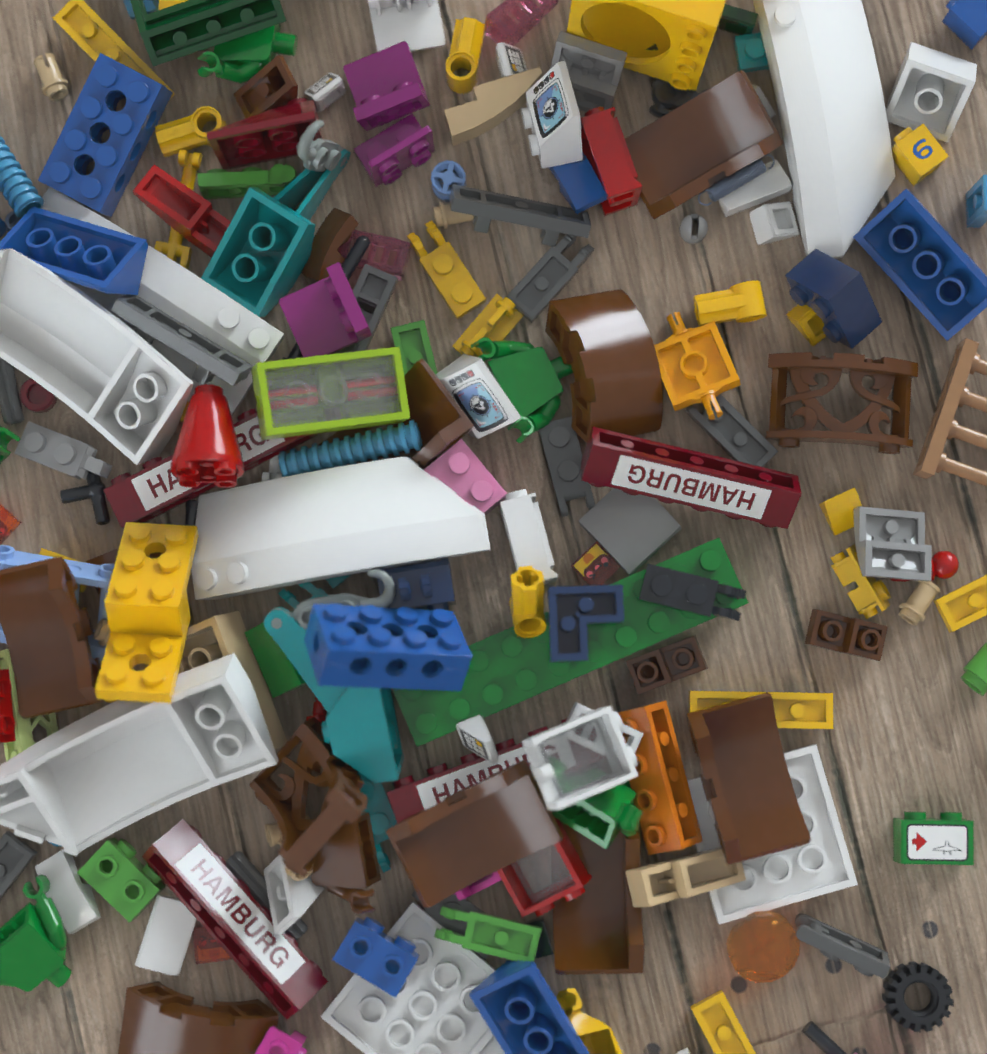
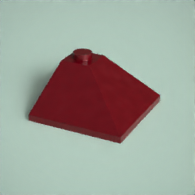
M305 98L292 99L287 102V105L276 107L207 132L208 141L222 169L229 170L298 156L297 146L300 138L313 122L319 120L314 100L307 101ZM321 128L315 134L313 141L318 138L323 139Z

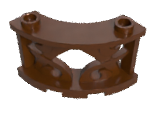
M812 352L769 354L768 368L772 369L769 431H766V438L778 441L779 447L799 448L800 442L843 443L878 447V453L900 454V448L913 447V440L909 439L911 381L913 377H918V363L890 357H882L876 360L865 359L864 354L834 353L833 358L813 356ZM787 373H789L796 394L786 398ZM819 373L825 375L827 385L811 391L810 387L819 384L815 382L814 376ZM841 373L849 374V381L854 391L860 397L870 402L861 413L845 423L833 417L816 399L827 394L837 385ZM868 376L872 378L873 386L869 389L877 391L876 394L867 391L862 386L863 377ZM891 390H892V401H890V400L887 399L888 396H889V394H890V392H891ZM801 401L804 407L797 409L791 415V418L795 416L802 417L804 425L796 429L785 428L786 404ZM882 407L891 410V423L887 414L880 411ZM818 421L830 431L813 430ZM880 421L890 424V435L884 434L879 430ZM867 424L869 434L855 432Z
M315 717L303 722L294 732V735L276 754L278 763L263 769L249 784L255 791L256 798L269 808L279 826L282 843L278 854L283 858L284 865L291 872L300 874L304 878L313 869L316 854L346 820L352 825L365 811L367 806V796L360 793V789L364 786L361 775L356 769L350 765L347 766L343 760L333 754L331 742L325 743L322 724ZM303 742L297 762L289 759L288 756ZM284 762L295 772L294 778L287 774L276 775L284 780L285 785L283 790H281L270 777ZM312 770L320 773L321 775L317 777L312 774ZM309 782L319 787L329 786L322 804L321 814L316 819H305Z

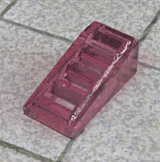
M505 0L486 15L484 23L486 27L485 33L496 43L503 42L514 46L558 4L559 0H538L542 4L539 7L532 0ZM521 3L531 14L528 15L519 4ZM510 13L519 21L518 24L509 16Z
M353 230L351 238L338 248V252L346 258L352 239L357 240L362 235L368 237L371 247L367 260L361 259L356 268L363 269L364 265L367 264L402 281L412 246L411 242ZM378 246L384 247L380 263L374 262ZM391 250L397 251L393 266L387 264Z

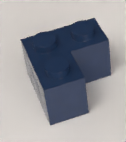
M818 249L813 250L785 275L791 287L789 294L792 299L800 306L807 305L811 307L821 317L825 325L822 330L833 343L840 342L853 349L882 323L861 273Z
M623 585L548 587L550 662L588 661L587 625L621 624L624 622Z

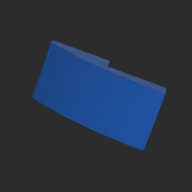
M583 151L582 161L549 167L559 182L560 192L576 214L607 200L602 184Z

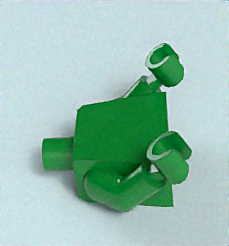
M277 24L214 46V52L206 51L197 58L198 60L206 61L209 65V68L201 67L197 72L201 77H208L215 73L218 78L242 84L249 81L276 57V53L295 56L297 35L281 33V24Z
M481 338L471 344V348L478 347L481 349L483 355L478 356V358H481L483 362L489 358L492 359L487 362V368L521 416V418L507 427L508 430L512 428L520 430L522 435L516 440L517 443H522L532 433L549 425L561 406L560 397L564 390L559 379L573 373L571 364L564 365L561 356L550 361L543 347L535 348L531 343L510 340L492 341L489 338Z
M548 755V760L554 770L555 778L562 794L608 775L597 768H592L581 774L566 775L564 771L567 767L558 759ZM629 780L560 810H551L555 818L605 849L609 848L620 830L625 836L635 835L639 829V819L643 811L633 805L636 793L631 789Z
M43 874L36 876V881L40 886L39 892L33 888L30 881L26 882L23 886L24 895L36 900L35 906L29 902L0 927L1 986L17 987L28 992L35 989L46 979L56 987H61L71 975V969L63 964L66 960L67 935L53 899L46 896L50 888V881Z

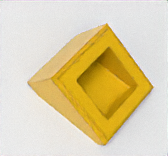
M797 305L786 314L813 347L826 337L822 330L825 325L821 317L811 307Z
M855 487L819 504L834 536L854 527V508L862 507Z

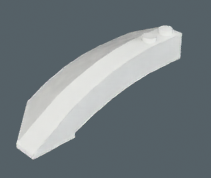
M235 653L178 674L172 703L117 700L51 734L0 765V825L14 829V835L40 844L46 840L63 846V852L78 856L79 852L109 835L180 800L276 765L278 758L252 682Z

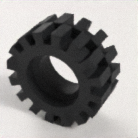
M914 961L908 962L909 965L906 966L900 964L897 966L898 970L896 972L891 971L888 974L891 978L888 982L884 981L883 988L886 990L885 993H882V1000L886 1002L885 1008L887 1012L901 1026L906 1029L909 1028L914 1032H921L923 1029L926 1032L932 1031V1026L934 1025L940 1027L944 1024L941 1021L942 1018L950 1016L951 1012L948 1011V1007L953 1006L954 1002L950 998V994L953 991L951 986L947 984L948 980L939 971L921 962V964H918ZM923 983L930 990V1002L922 1010H911L905 1003V991L911 984Z

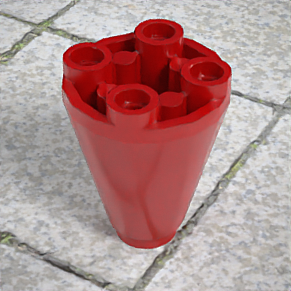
M211 384L199 385L195 387L194 394L190 398L170 466L172 474L179 478L180 486L193 488L200 486L201 483H215L216 486L221 488H231L237 486V478L241 477L244 473V462L228 400L223 395L224 390L220 386Z

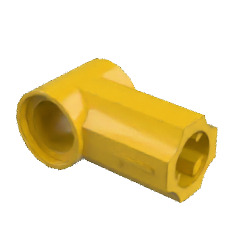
M464 17L463 19H456L450 53L445 63L447 84L453 92L458 94L471 92L477 84V70L486 27L485 24L474 18ZM463 68L470 72L464 77H458L453 74L456 70Z
M203 106L196 109L190 116L155 126L156 138L164 157L179 154L180 149L188 151L204 145L211 147L207 133L202 131L203 126L209 121H217L215 129L226 126L227 124L220 113L213 107Z
M758 280L738 283L727 290L694 295L693 297L694 311L699 327L715 321V324L734 320L737 323H746L760 320L767 316L761 283Z
M531 565L518 567V570L511 575L509 606L515 634L522 638L537 637L547 627L544 615L543 573L534 569Z

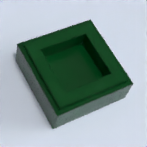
M725 4L717 28L737 35L752 34L758 14Z

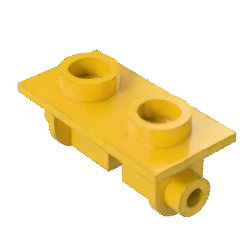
M496 294L452 347L461 355L467 354L474 357L483 355L480 348H471V344L481 338H489L492 341L504 340L524 315L515 309L516 305L509 298L505 297L503 299L500 295Z
M855 544L846 549L847 557L843 551L832 556L831 560L834 564L831 567L843 587L854 581L858 585L857 588L847 594L859 615L863 614L868 619L879 613L876 606H879L882 612L890 606L888 599L891 596L884 582L881 579L876 581L875 577L862 576Z

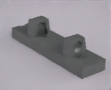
M452 184L449 196L451 211L474 215V231L488 233L491 219L542 229L540 235L542 244L553 247L556 246L559 233L584 238L589 236L591 222L588 211L576 214L569 207Z
M364 265L353 293L372 336L332 354L365 351L368 349L396 287L397 277L370 265Z
M124 295L117 298L111 312L136 326L135 332L150 345L154 339H157L198 364L192 379L201 385L211 382L216 375L230 385L235 386L248 377L253 367L137 295Z

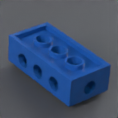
M100 53L38 181L104 215L112 217L173 92L164 85ZM126 98L124 108L117 111L118 102ZM110 129L109 139L102 143L103 133ZM94 161V170L87 175L86 168L90 162Z
M337 603L313 604L304 637L318 686L461 691L472 658L454 611L444 609L385 608L373 605L347 606Z

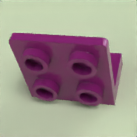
M406 41L343 67L357 106L353 108L357 122L366 131L430 106L411 50Z
M413 113L354 148L355 155L376 187L382 183L389 185L402 176L403 170L412 165L414 167L423 165L432 157L431 153L435 152L433 131L429 125L422 128Z
M339 262L326 268L329 277L279 299V304L303 357L330 355L372 336Z

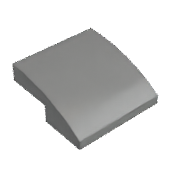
M560 31L550 69L560 61L566 62L579 110L587 112L596 107H604L606 110L612 107L627 52Z
M615 488L578 521L629 576L633 575L682 529L679 523L655 498L644 495L633 496Z
M861 506L854 508L855 545L862 576L931 581L932 545H925V512Z

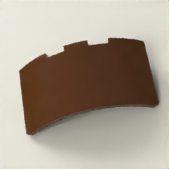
M743 70L736 72L625 138L638 175L637 181L642 184L640 197L653 220L784 144Z
M616 289L549 301L545 332L557 347L564 365L571 364L575 382L569 383L572 397V429L586 443L588 442L592 427L630 436L658 431L661 428L663 414V390L659 362L647 325L630 297L623 290Z
M420 359L404 376L410 418L403 423L408 425L409 420H414L418 424L422 447L420 451H416L415 448L410 449L408 454L401 451L399 456L389 454L387 459L406 456L419 464V467L424 470L437 459V455L461 440L474 425L424 359ZM397 423V424H389V425H393L394 428H395V427H398V423ZM388 425L341 430L326 440L329 443H333L334 438H339L340 441L344 440V436L347 435L354 438L355 433L366 435V431L371 430L374 433L380 427L383 430H387ZM378 457V460H383V457Z
M62 556L0 570V624L10 652L16 681L19 715L23 719L105 702L104 699H97L95 692L101 664L99 657L92 658L88 636L94 634L87 607L79 609L75 598V590H78V584Z
M763 693L687 713L693 750L697 754L702 774H699L706 801L711 803L715 818V831L727 865L810 843V833L799 807L784 757L771 694Z
M525 759L490 775L485 780L471 787L467 786L444 798V801L428 809L421 810L385 830L425 908L436 905L461 889L513 862L563 840V834L551 810H548L541 790Z
M560 821L592 878L584 886L586 892L568 902L565 897L554 901L556 906L553 908L555 973L558 975L643 973L644 937L641 907H633L625 872L640 867L639 829L635 835L630 837L623 835L620 830L609 848L605 849ZM551 845L552 883L570 875V872L555 845Z
M159 981L128 987L118 1054H255L270 1027L278 1026L279 1014L259 999L237 1002L213 1001V1007L194 1004V997L174 991Z

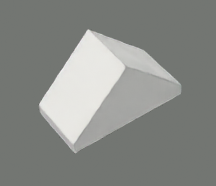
M278 855L263 871L274 932L276 935H282L305 913L324 888L314 885L311 875L303 880H293L285 871L283 858Z

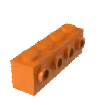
M667 701L617 712L623 724L644 733L635 752L638 762L635 768L638 776L630 779L629 783L631 789L636 793L634 805L643 811L639 821L648 855L682 850L703 842ZM623 732L622 736L626 743L629 735Z

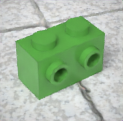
M114 837L107 840L77 873L130 923L157 897V894L159 895L166 886L160 881L161 878L148 863L144 866L135 857L137 851L130 843L123 838L118 841Z

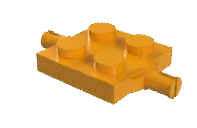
M674 312L678 325H676L672 314L666 318L673 334L665 341L654 345L659 362L661 380L675 412L693 404L703 403L709 420H715L711 407L714 408L717 418L723 415L716 397L723 392L741 386L739 376L715 321L700 327L686 329L681 313Z

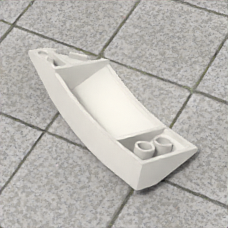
M753 0L755 12L758 14L757 20L775 92L792 183L793 204L806 256L813 250L818 249L834 259L843 258L854 240L853 236L862 229L895 178L885 102L862 1Z
M51 187L47 189L42 197L44 203L41 209L132 235ZM148 245L137 296L252 366L259 362H268L283 341L284 333ZM67 281L109 312H111L117 298L127 295L105 293ZM111 312L133 331L136 330V326ZM154 339L151 346L194 382L187 400L190 402L195 387L201 385L192 379L198 364L159 340ZM250 371L248 377L235 386L230 385L216 375L211 382L206 384L217 385L223 388V395L228 400L232 416L252 387L253 380Z
M14 249L0 250V358L58 397L136 465L159 457L177 429L194 382L140 335L81 290Z
M403 456L296 474L199 495L195 523L199 536L191 573L195 600H219L279 587L363 573L369 569H386L426 563L491 549L485 514L460 498L455 491L439 479L432 477L420 468L419 464L411 458Z

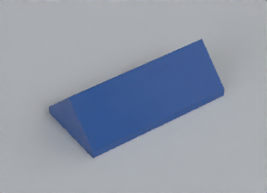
M908 188L902 191L853 236L946 341L987 307V275Z
M32 206L0 241V250L14 249L62 279L105 293L138 295L148 243L147 240Z
M507 960L470 992V998L505 1054H590L533 961Z

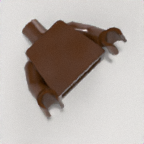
M369 812L362 813L352 825L347 820L316 854L311 874L314 885L325 886L328 892L349 902L355 914L375 911V907H372L369 903V897L374 896V890H364L363 888H368L381 880Z

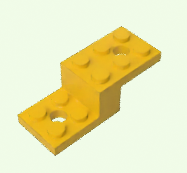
M126 522L104 602L110 634L95 688L97 699L172 703L191 619L186 589L199 536L197 526ZM155 552L163 553L159 558L147 557ZM140 663L149 665L143 671L132 670L135 665Z

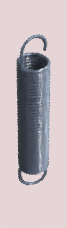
M767 154L765 156H770L773 160L772 166L768 168L771 169L774 166L775 160L772 155ZM758 159L722 179L698 195L699 203L704 206L712 203L703 204L700 202V195L706 191L713 202L723 198L766 172L765 164L762 160Z

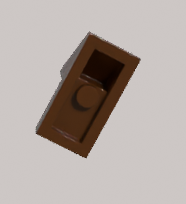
M277 55L233 95L245 118H249L274 109L279 105H287L288 101L298 98V85L283 56Z

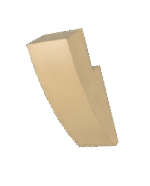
M533 68L474 86V101L445 109L444 119L452 145L455 146L474 139L513 115L526 103V92L542 78L541 68Z
M721 847L625 871L633 907H651L678 898L692 897L746 880L742 862L727 865Z

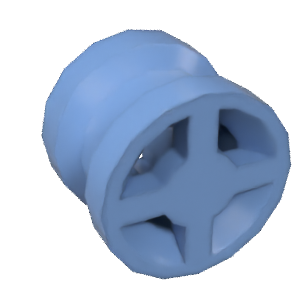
M446 160L434 167L431 173L434 194L438 199L450 202L449 196L452 186L449 187L450 185L456 183L466 187V175L460 164Z

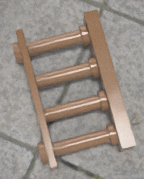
M965 338L956 347L913 473L915 476L928 479L934 476L935 472L940 473L942 470L987 486V471L947 457V453L942 452L946 440H951L952 438L987 449V434L959 425L958 420L954 419L957 407H962L963 405L987 413V397L969 391V387L965 386L969 374L973 375L974 372L987 376V361L980 359V355L976 353L979 342Z

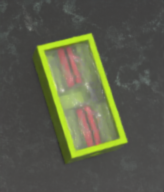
M400 347L259 362L251 368L261 440L397 424L410 418Z

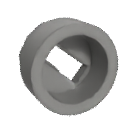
M698 214L686 216L679 227L681 238L690 244L701 242L708 231L706 220ZM692 220L698 221L697 235H691Z

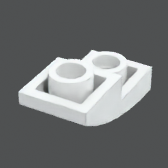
M62 849L35 866L37 875L43 874L50 881V888L46 896L53 899L68 934H74L101 918L91 885L81 882L73 855L63 852Z

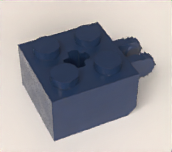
M449 558L429 563L379 569L391 576L395 583L396 594L393 602L387 608L409 607L412 609H444L450 611L449 606L456 605ZM377 578L381 596L384 592V584L381 579Z

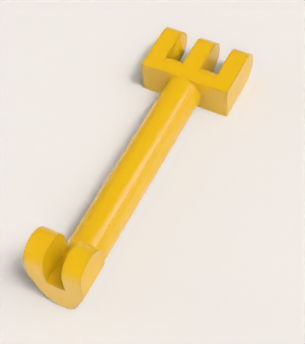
M180 149L178 164L183 167L181 183L193 190L197 170L200 169L202 153H189L187 150ZM171 227L168 243L156 241L154 249L167 255L168 258L175 262L177 257H181L179 265L188 270L192 249L182 246L183 236Z

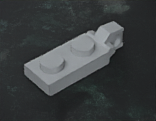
M28 421L15 451V454L80 480L81 478L86 480L88 472L107 479L112 469V465L95 458L98 450L93 446Z

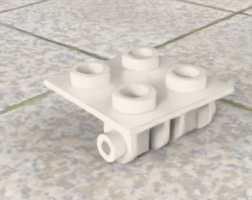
M368 0L377 52L403 41L408 43L411 52L446 46L438 0Z

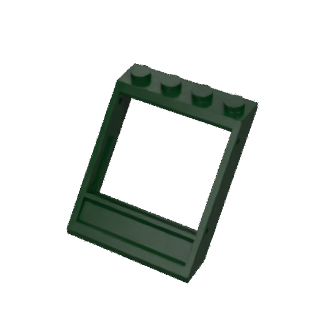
M130 0L141 38L153 67L287 21L280 0H188L147 14L143 0Z

